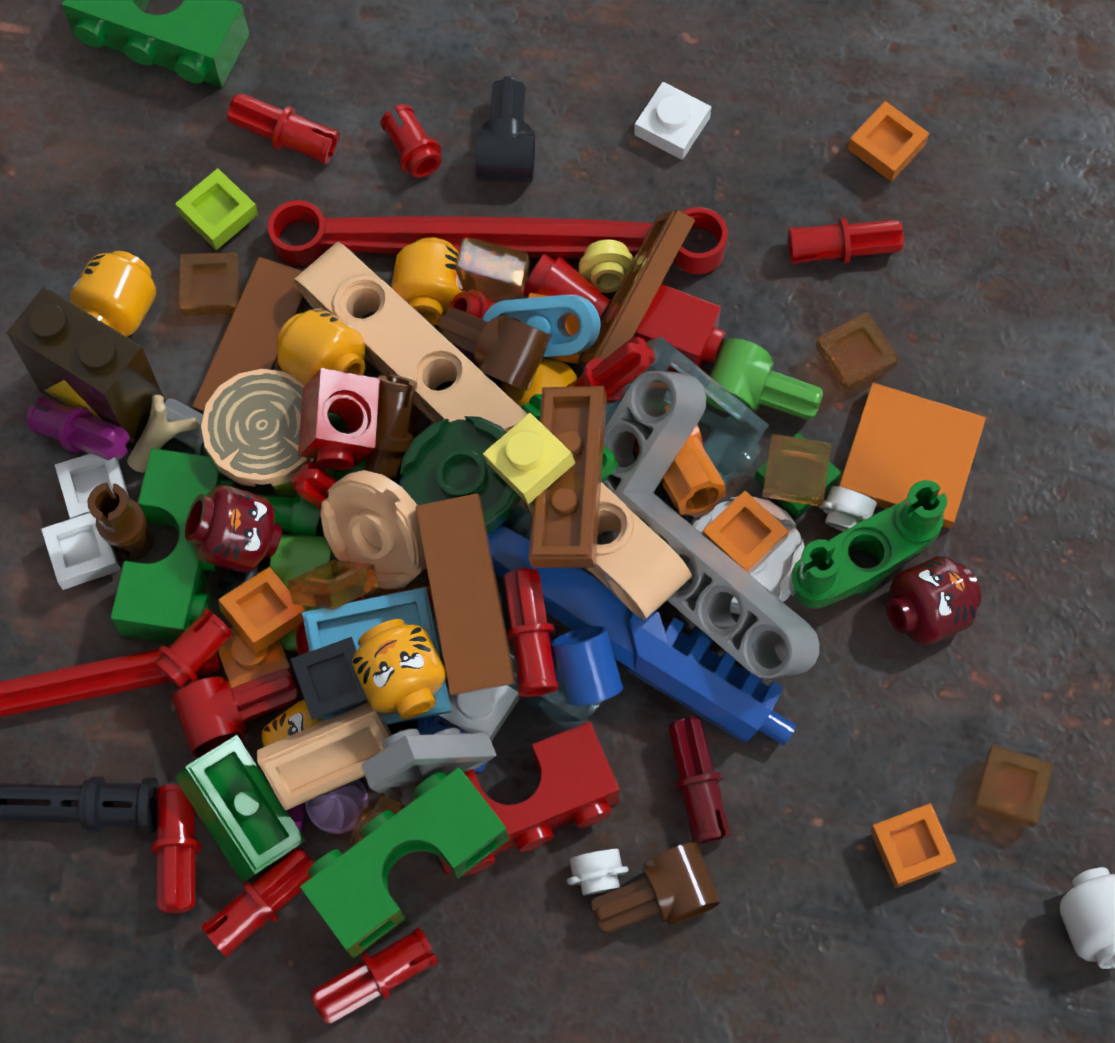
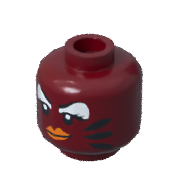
M225 485L214 487L207 495L199 494L191 505L185 525V538L187 541L192 542V549L199 560L237 572H250L261 563L264 557L272 558L278 549L282 534L281 525L275 523L274 508L267 498Z
M937 556L894 576L890 585V599L886 603L887 616L892 626L899 633H905L917 643L931 645L972 626L977 616V608L981 603L980 586L968 567L960 563L957 564L950 558Z

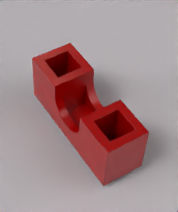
M590 721L532 744L533 761L541 781L536 792L522 803L505 805L493 801L482 790L474 769L464 772L507 828L509 840L462 876L477 873L493 865L496 862L493 855L517 846L519 852L530 851L551 841L554 838L553 830L576 822L578 828H585L608 818L612 814L610 807L619 803L620 789ZM439 857L445 875L451 873L450 868Z

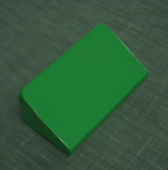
M237 735L188 764L176 775L178 785L242 882L252 878L306 841L288 812L284 810L275 792Z

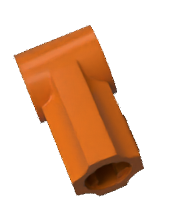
M670 405L665 406L666 411L669 409ZM698 425L695 426L660 481L679 515L687 514L692 515L694 518L713 511L715 505L726 496L725 483L703 448ZM636 438L633 448L638 457L640 446Z

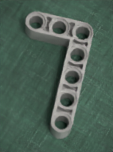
M647 371L640 374L632 383L605 426L604 446L613 452L618 466L616 471L609 475L603 484L645 524H648L679 555L686 566L689 560L692 561L695 568V578L692 584L688 580L668 601L748 671L759 678L771 679L807 672L816 663L819 656L820 643L814 629L653 493L703 415L706 408V393L703 385L697 378L684 373ZM669 388L672 397L670 407L666 411L664 395ZM637 438L640 447L638 458L635 461L633 444ZM615 531L603 532L597 536V540L603 545L609 544L616 540L620 533ZM733 597L736 598L740 607V616L737 623L732 618L730 612V603ZM778 635L782 637L786 646V655L783 662L777 657L775 651V641Z

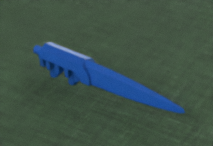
M502 524L494 531L487 533L494 572L503 579L507 572L520 568L536 569L540 573L546 612L571 630L589 626H605L614 657L624 665L626 671L743 744L748 742L758 730L783 746L788 742L796 728V724L773 710L784 687L775 681H772L767 686L762 682L764 678H759L752 674L744 666L741 669L735 666L734 662L736 659L728 652L719 656L711 651L710 648L714 640L698 626L695 625L690 636H687L681 632L684 623L675 617L669 624L666 622L663 625L659 612L655 611L646 620H642L629 610L597 578L580 568H532L529 561L530 539Z

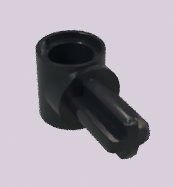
M506 76L503 80L495 81L492 86L491 119L483 124L482 129L477 130L476 180L533 182L535 131L524 122L525 85L521 81L514 80L513 77Z

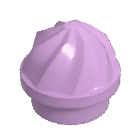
M359 779L305 802L307 814L313 824L320 830L332 834L345 833L357 827L364 819L369 804L367 791Z

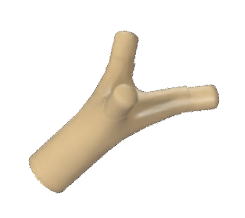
M153 395L148 423L127 459L128 465L137 472L145 473L151 448L161 450L170 439L181 432L197 429L199 427L198 420L196 418L168 422L164 397L162 395Z

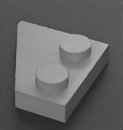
M449 728L433 735H420L417 729H408L386 738L382 742L384 750L361 764L370 789L377 793H384L386 798L392 801L400 798L405 808L415 800L412 795L414 789L432 774L443 770L446 775H449L458 767L463 772L471 769L475 770L497 755L488 733L461 734L458 728Z

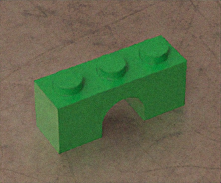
M150 0L63 1L62 6L72 33L81 42L95 48H101L104 45L123 52L131 60L141 65L150 66L154 63L175 71L177 75L186 81L200 84L204 81L222 88L250 35L242 4L231 0H184L177 9L163 15L145 13Z
M154 448L150 450L138 504L146 516L148 525L174 529L179 532V540L173 552L159 562L143 564L124 561L111 614V620L122 637L173 644L201 615L205 608L211 610V595L205 593L209 573H217L220 566L203 562L196 557L192 549V542L187 541L185 538V525L191 505L199 494L207 495L209 491L218 485L236 488V483L220 473L208 456Z
M460 767L449 775H446L441 770L429 776L412 792L415 798L413 802L397 814H394L391 810H386L377 815L361 829L360 835L363 839L344 854L339 849L327 853L308 869L307 874L310 879L302 884L300 888L353 959L406 919L390 896L388 889L390 872L398 860L413 852H429L440 857L457 879H459L509 840L507 828Z

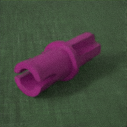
M40 397L35 402L38 406L49 411H43L32 405L28 409L26 421L29 429L36 434L58 440L66 451L72 453L85 451L105 460H111L112 458L122 459L128 452L126 444L130 437L124 428L94 417L83 406L71 408L49 397Z

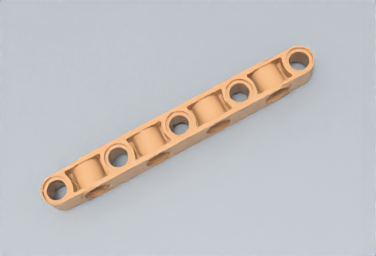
M335 243L293 279L296 288L313 309L320 308L331 312L361 333L366 345L365 359L379 373L386 377L387 375L402 376L417 382L413 405L432 423L449 419L450 422L457 419L466 420L464 416H476L500 425L508 432L527 415L518 404L342 243ZM376 311L372 316L361 319L367 313ZM454 382L452 386L445 390H435L442 383ZM601 482L598 535L607 531H615L620 534L616 540L609 544H597L595 568L586 569L636 616L646 620L691 578V573L679 555ZM521 499L518 505L532 517L533 501L527 504Z

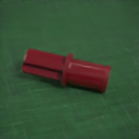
M687 717L670 723L668 730L680 780L674 783L675 791H681L689 821L691 841L696 842L698 845L732 836L719 782L723 780V775L721 772H714L703 723L698 717Z

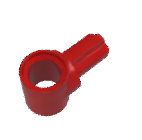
M287 669L277 670L234 688H231L229 681H225L222 677L204 678L182 687L172 696L174 707L194 757L205 755L236 735L242 741L245 738V732H248L245 722L291 705L298 700L297 689Z

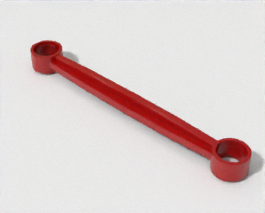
M293 200L283 203L273 211L268 221V233L273 251L280 261L293 267H305L311 265L337 242L342 243L351 252L398 255L405 246L415 243L420 239L432 237L451 243L464 257L541 258L546 254L551 258H558L559 256L561 258H582L586 248L600 240L619 241L635 257L653 223L591 219L463 216L324 218L322 212L312 203ZM703 207L686 209L682 212L695 219L691 229H703L712 233L717 238L718 244L714 249L705 253L690 252L681 246L673 262L678 268L687 273L705 274L711 272L722 263L725 257L728 236L726 223L718 213L711 209ZM296 222L311 223L318 228L316 236L304 245L291 246L281 242L279 239L283 229Z

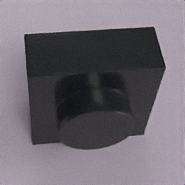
M352 637L291 658L313 721L367 702L366 695L352 665L353 655L357 651Z

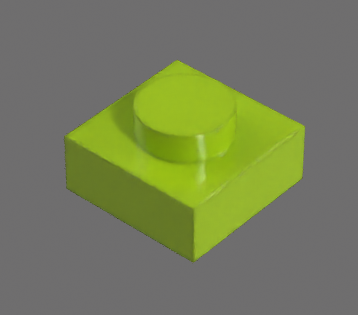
M218 168L175 203L178 214L215 250H218L259 215L256 204Z

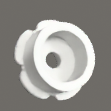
M832 486L827 501H820L819 507L828 514L825 523L842 532L871 517L877 505L876 501L861 493L838 486Z
M619 849L602 850L575 856L569 859L573 877L568 878L567 883L569 885H581L583 896L613 891L620 888L618 877L628 872V866H622Z

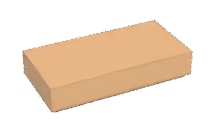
M367 702L257 750V762L286 811L365 777L361 764L383 751L382 742L392 734L381 713L373 710Z

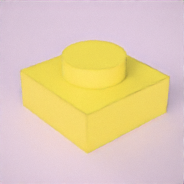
M531 413L527 414L483 453L487 464L527 504L531 503L575 464L572 452Z

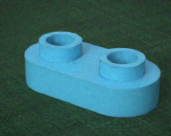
M579 295L504 300L492 305L483 316V320L489 322L493 318L501 317L503 314L552 335L543 357L565 356L585 352L596 342L600 332V317L595 306L589 300ZM571 313L579 320V330L574 336L569 334L565 328V320Z

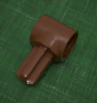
M457 308L449 309L445 316L440 317L437 324L440 327L439 332L450 343L459 349L475 355L476 364L483 373L526 391H529L552 337L550 334L503 314L501 317L493 318L488 322Z
M691 842L676 846L652 857L644 863V868H642L643 879L595 897L591 901V907L598 927L603 933L609 934L656 914L660 916L663 922L667 921L669 925L681 923L712 910L721 903V900L697 843Z

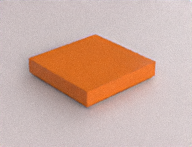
M872 383L839 487L861 493L876 501V506L887 509L905 500L910 488L916 482L932 480L941 487L938 496L945 493L947 497L942 527L952 529L986 417Z

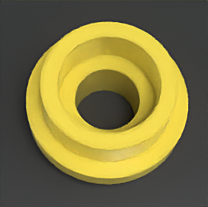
M600 240L586 248L584 256L579 262V273L599 291L605 293L615 292L623 281L634 257L623 243L616 240Z

